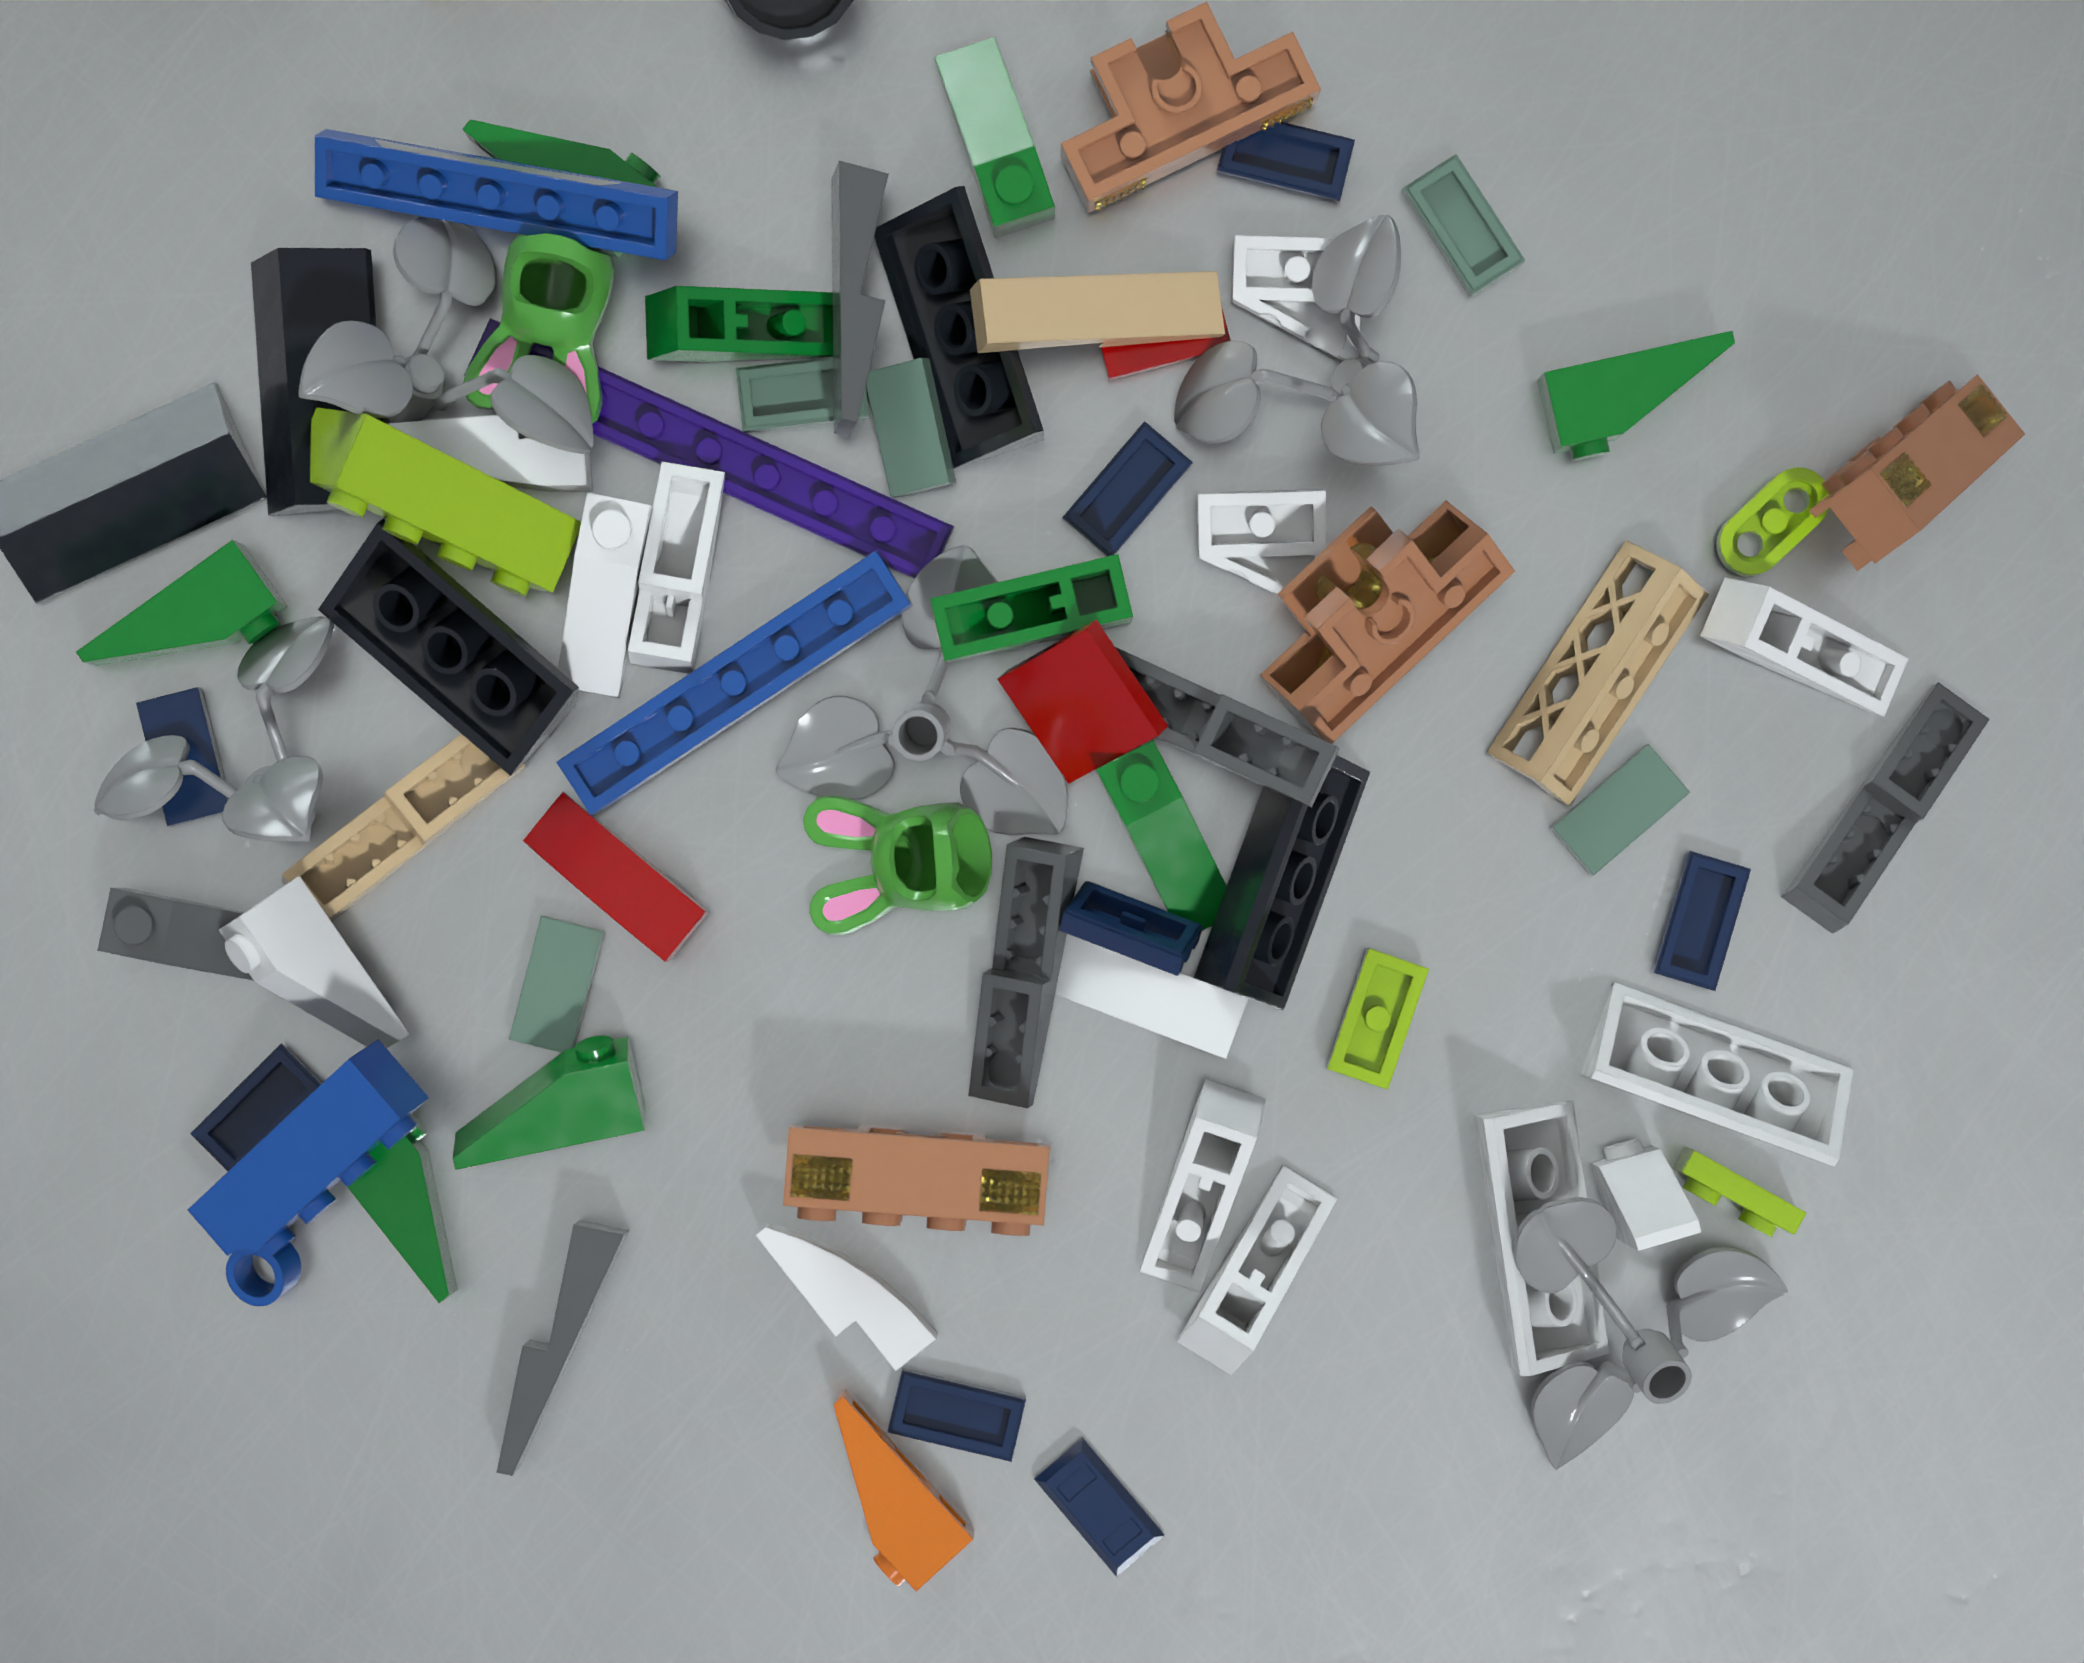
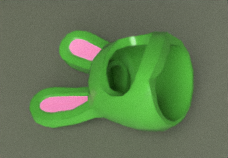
M544 233L528 236L518 234L508 248L502 279L503 312L500 326L486 340L469 365L463 383L496 368L504 369L510 373L515 361L519 357L529 355L535 343L550 346L554 351L553 360L569 369L582 384L588 397L592 424L596 422L601 412L603 396L593 349V340L608 306L613 288L615 267L612 255L588 249L577 240L561 235ZM498 383L490 384L466 395L467 401L479 409H494L491 405L490 396Z
M829 795L818 797L806 809L803 819L804 829L808 837L816 844L845 849L871 850L870 863L873 875L827 885L819 889L813 896L809 914L814 925L827 935L852 933L876 921L896 907L926 911L967 909L987 891L992 870V850L989 834L981 816L959 802L918 806L898 813L888 814L870 805L843 796Z

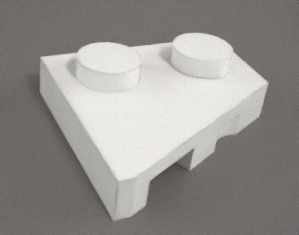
M1235 235L1233 240L1232 302L1341 361L1359 357V352L1341 325V313L1329 314L1317 306L1312 292V277L1317 261L1325 248L1336 238ZM1355 314V324L1360 331V316Z
M1324 489L1197 492L1199 559L1225 571H1230L1259 587L1278 594L1327 548L1326 491Z

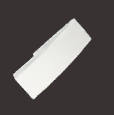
M498 415L389 423L390 426L511 487L548 492H593L590 452L588 454L568 452L526 438L508 426Z
M668 462L661 463L638 581L639 595L628 646L630 664L688 674L694 671L714 557L725 472Z
M1069 934L1066 936L1055 995L1225 1059L1249 999L1182 973L1178 976Z
M771 1223L755 1235L835 1337L856 1321L895 1371L936 1340L938 1333L907 1299L880 1276L845 1253L805 1234Z

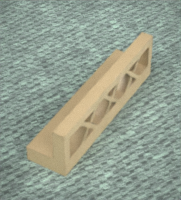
M1625 540L1487 753L1497 761L1534 781L1555 799L1571 806L1709 593L1681 567ZM1636 563L1653 571L1641 592L1623 597L1622 585ZM1613 619L1614 633L1607 644L1589 651L1587 638L1594 627ZM1578 672L1579 686L1571 699L1554 704L1552 691L1560 679ZM1543 726L1544 740L1530 761L1513 753L1526 731Z

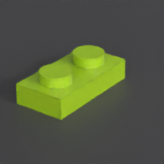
M1367 948L1326 1069L1388 1090L1429 968Z
M1686 1146L1673 1167L1674 1170L1688 1177L1682 1187L1683 1189L1715 1207L1723 1196L1744 1208L1738 1220L1771 1238L1777 1228L1795 1235L1807 1214L1780 1197Z

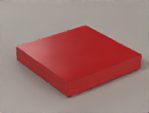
M1097 620L1013 666L997 679L1068 784L1154 739L1168 727Z

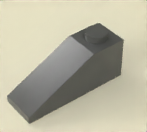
M110 888L97 951L253 980L249 973L240 971L230 960L225 950L226 940L219 931L220 928L244 912L129 888Z

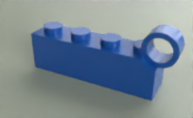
M379 1039L343 1063L188 1209L189 1213L227 1256L230 1255L226 1264L227 1282L233 1293L243 1302L252 1306H267L297 1284L302 1267L299 1254L290 1243L296 1235L289 1227L299 1218L306 1225L312 1222L336 1201V1198L329 1191L341 1180L348 1188L377 1163L370 1154L372 1150L381 1142L388 1150L391 1149L418 1125L411 1115L429 1097ZM253 1255L259 1256L269 1263L274 1272L275 1284L263 1280L257 1274L253 1266Z

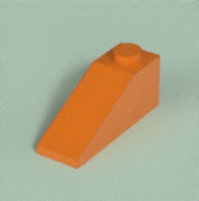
M845 1389L836 1398L833 1406L872 1544L879 1551L873 1559L882 1572L895 1585L900 1586L906 1580L917 1592L973 1540L974 1529Z

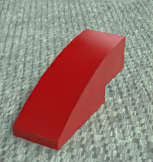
M565 792L559 795L523 839L524 843L664 962L672 959L709 913L707 909L667 878L660 869L596 817L591 816L585 808Z

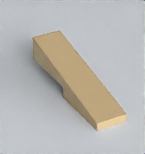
M1217 271L979 279L970 289L978 353L1097 343L1098 347L1215 338L1222 337L1225 334Z
M460 734L385 791L384 797L282 873L281 882L285 885L300 876L328 918L333 922L521 771L526 764L524 763L510 776L465 736Z

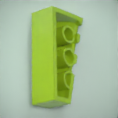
M316 407L311 419L310 482L331 492L327 499L328 504L360 518L364 517L366 510L386 519L382 529L387 533L417 545L421 537H424L440 545L437 553L439 558L470 571L473 570L475 563L494 572L490 580L491 583L514 594L526 597L529 588L553 593L579 534L581 521L368 414L361 413L359 415L348 411Z

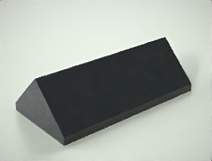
M965 186L954 187L877 226L874 238L913 358H929L953 469L1044 441L1043 426L1018 350L977 352L970 289L979 279H991L994 276Z
M276 248L251 262L268 515L280 516L337 510L338 508L327 503L331 492L310 482L311 419L316 407L340 411L348 410L327 402L300 398L299 384L310 350L328 328L342 321H360L376 327L371 250L367 248Z
M213 382L0 480V550L36 604L47 601L267 500L266 490L217 383Z
M383 518L375 525L318 610L328 619L330 618L338 628L507 774L512 776L576 706L579 687L413 543L384 531L382 527L385 519Z
M1337 755L1312 808L1263 786L1196 969L1195 979L1284 1011L1370 771Z

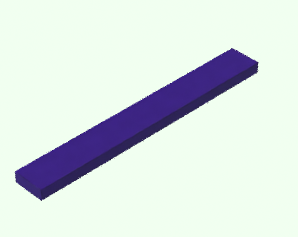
M492 318L489 319L469 365L486 340L500 326V322ZM535 343L529 355L546 357L553 360L554 351L550 346ZM598 366L603 402L598 420L592 424L594 436L659 465L662 462L725 472L723 494L863 557H867L874 551H877L888 568L912 579H915L918 573L931 560L944 552L953 533V525Z

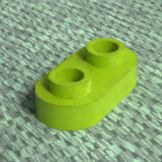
M1802 467L1787 469L1772 478L1720 529L1716 548L1722 564L1731 572L1746 577L1760 575L1774 567L1827 515L1829 508L1816 518L1809 511L1828 494L1821 485L1825 480L1813 470ZM1795 490L1803 495L1805 505L1800 513H1793L1785 507L1784 496L1787 491ZM1748 533L1757 539L1759 548L1754 556H1745L1739 551L1737 542L1741 534Z

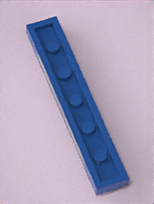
M325 129L315 135V197L528 236L544 233L561 235L575 239L583 246L660 260H667L676 254L678 191L330 129Z
M874 551L556 763L589 814L596 816L913 605L879 553Z

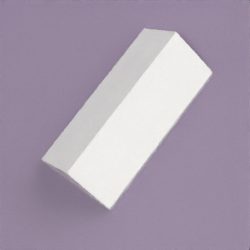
M1614 982L1580 1075L1835 1167L1840 1159L1854 1069Z
M1573 1101L1474 1115L1511 1368L1520 1376H1532L1563 1367L1572 1362L1585 1361L1610 1354L1603 1306L1578 1274L1563 1290L1557 1293H1545L1536 1290L1523 1279L1516 1267L1513 1254L1516 1232L1522 1221L1533 1210L1540 1209L1543 1204L1574 1197L1587 1198ZM1597 1264L1590 1266L1589 1269L1599 1280Z

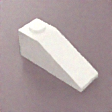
M588 492L574 555L558 669L573 681L581 691L620 698L628 658V646L639 595L638 581L653 507L648 504Z
M1726 577L1722 582L1700 635L1753 663L1882 717L1887 712L1909 659L1769 586Z
M300 876L283 885L219 929L226 940L225 950L227 955L240 971L249 973L255 983L361 1044L368 1046L379 1039L388 1048L410 1035Z
M1207 1079L1204 1080L1139 1272L1200 1292L1256 1143L1266 1099Z
M1641 1138L1631 1139L1605 1147L1606 1159L1591 1163L1602 1203L1616 1222V1239L1639 1251L1702 1232L1698 1218L1660 1148L1653 1145L1643 1148Z
M1283 1165L1204 1292L1177 1342L1232 1375L1255 1350L1337 1198Z

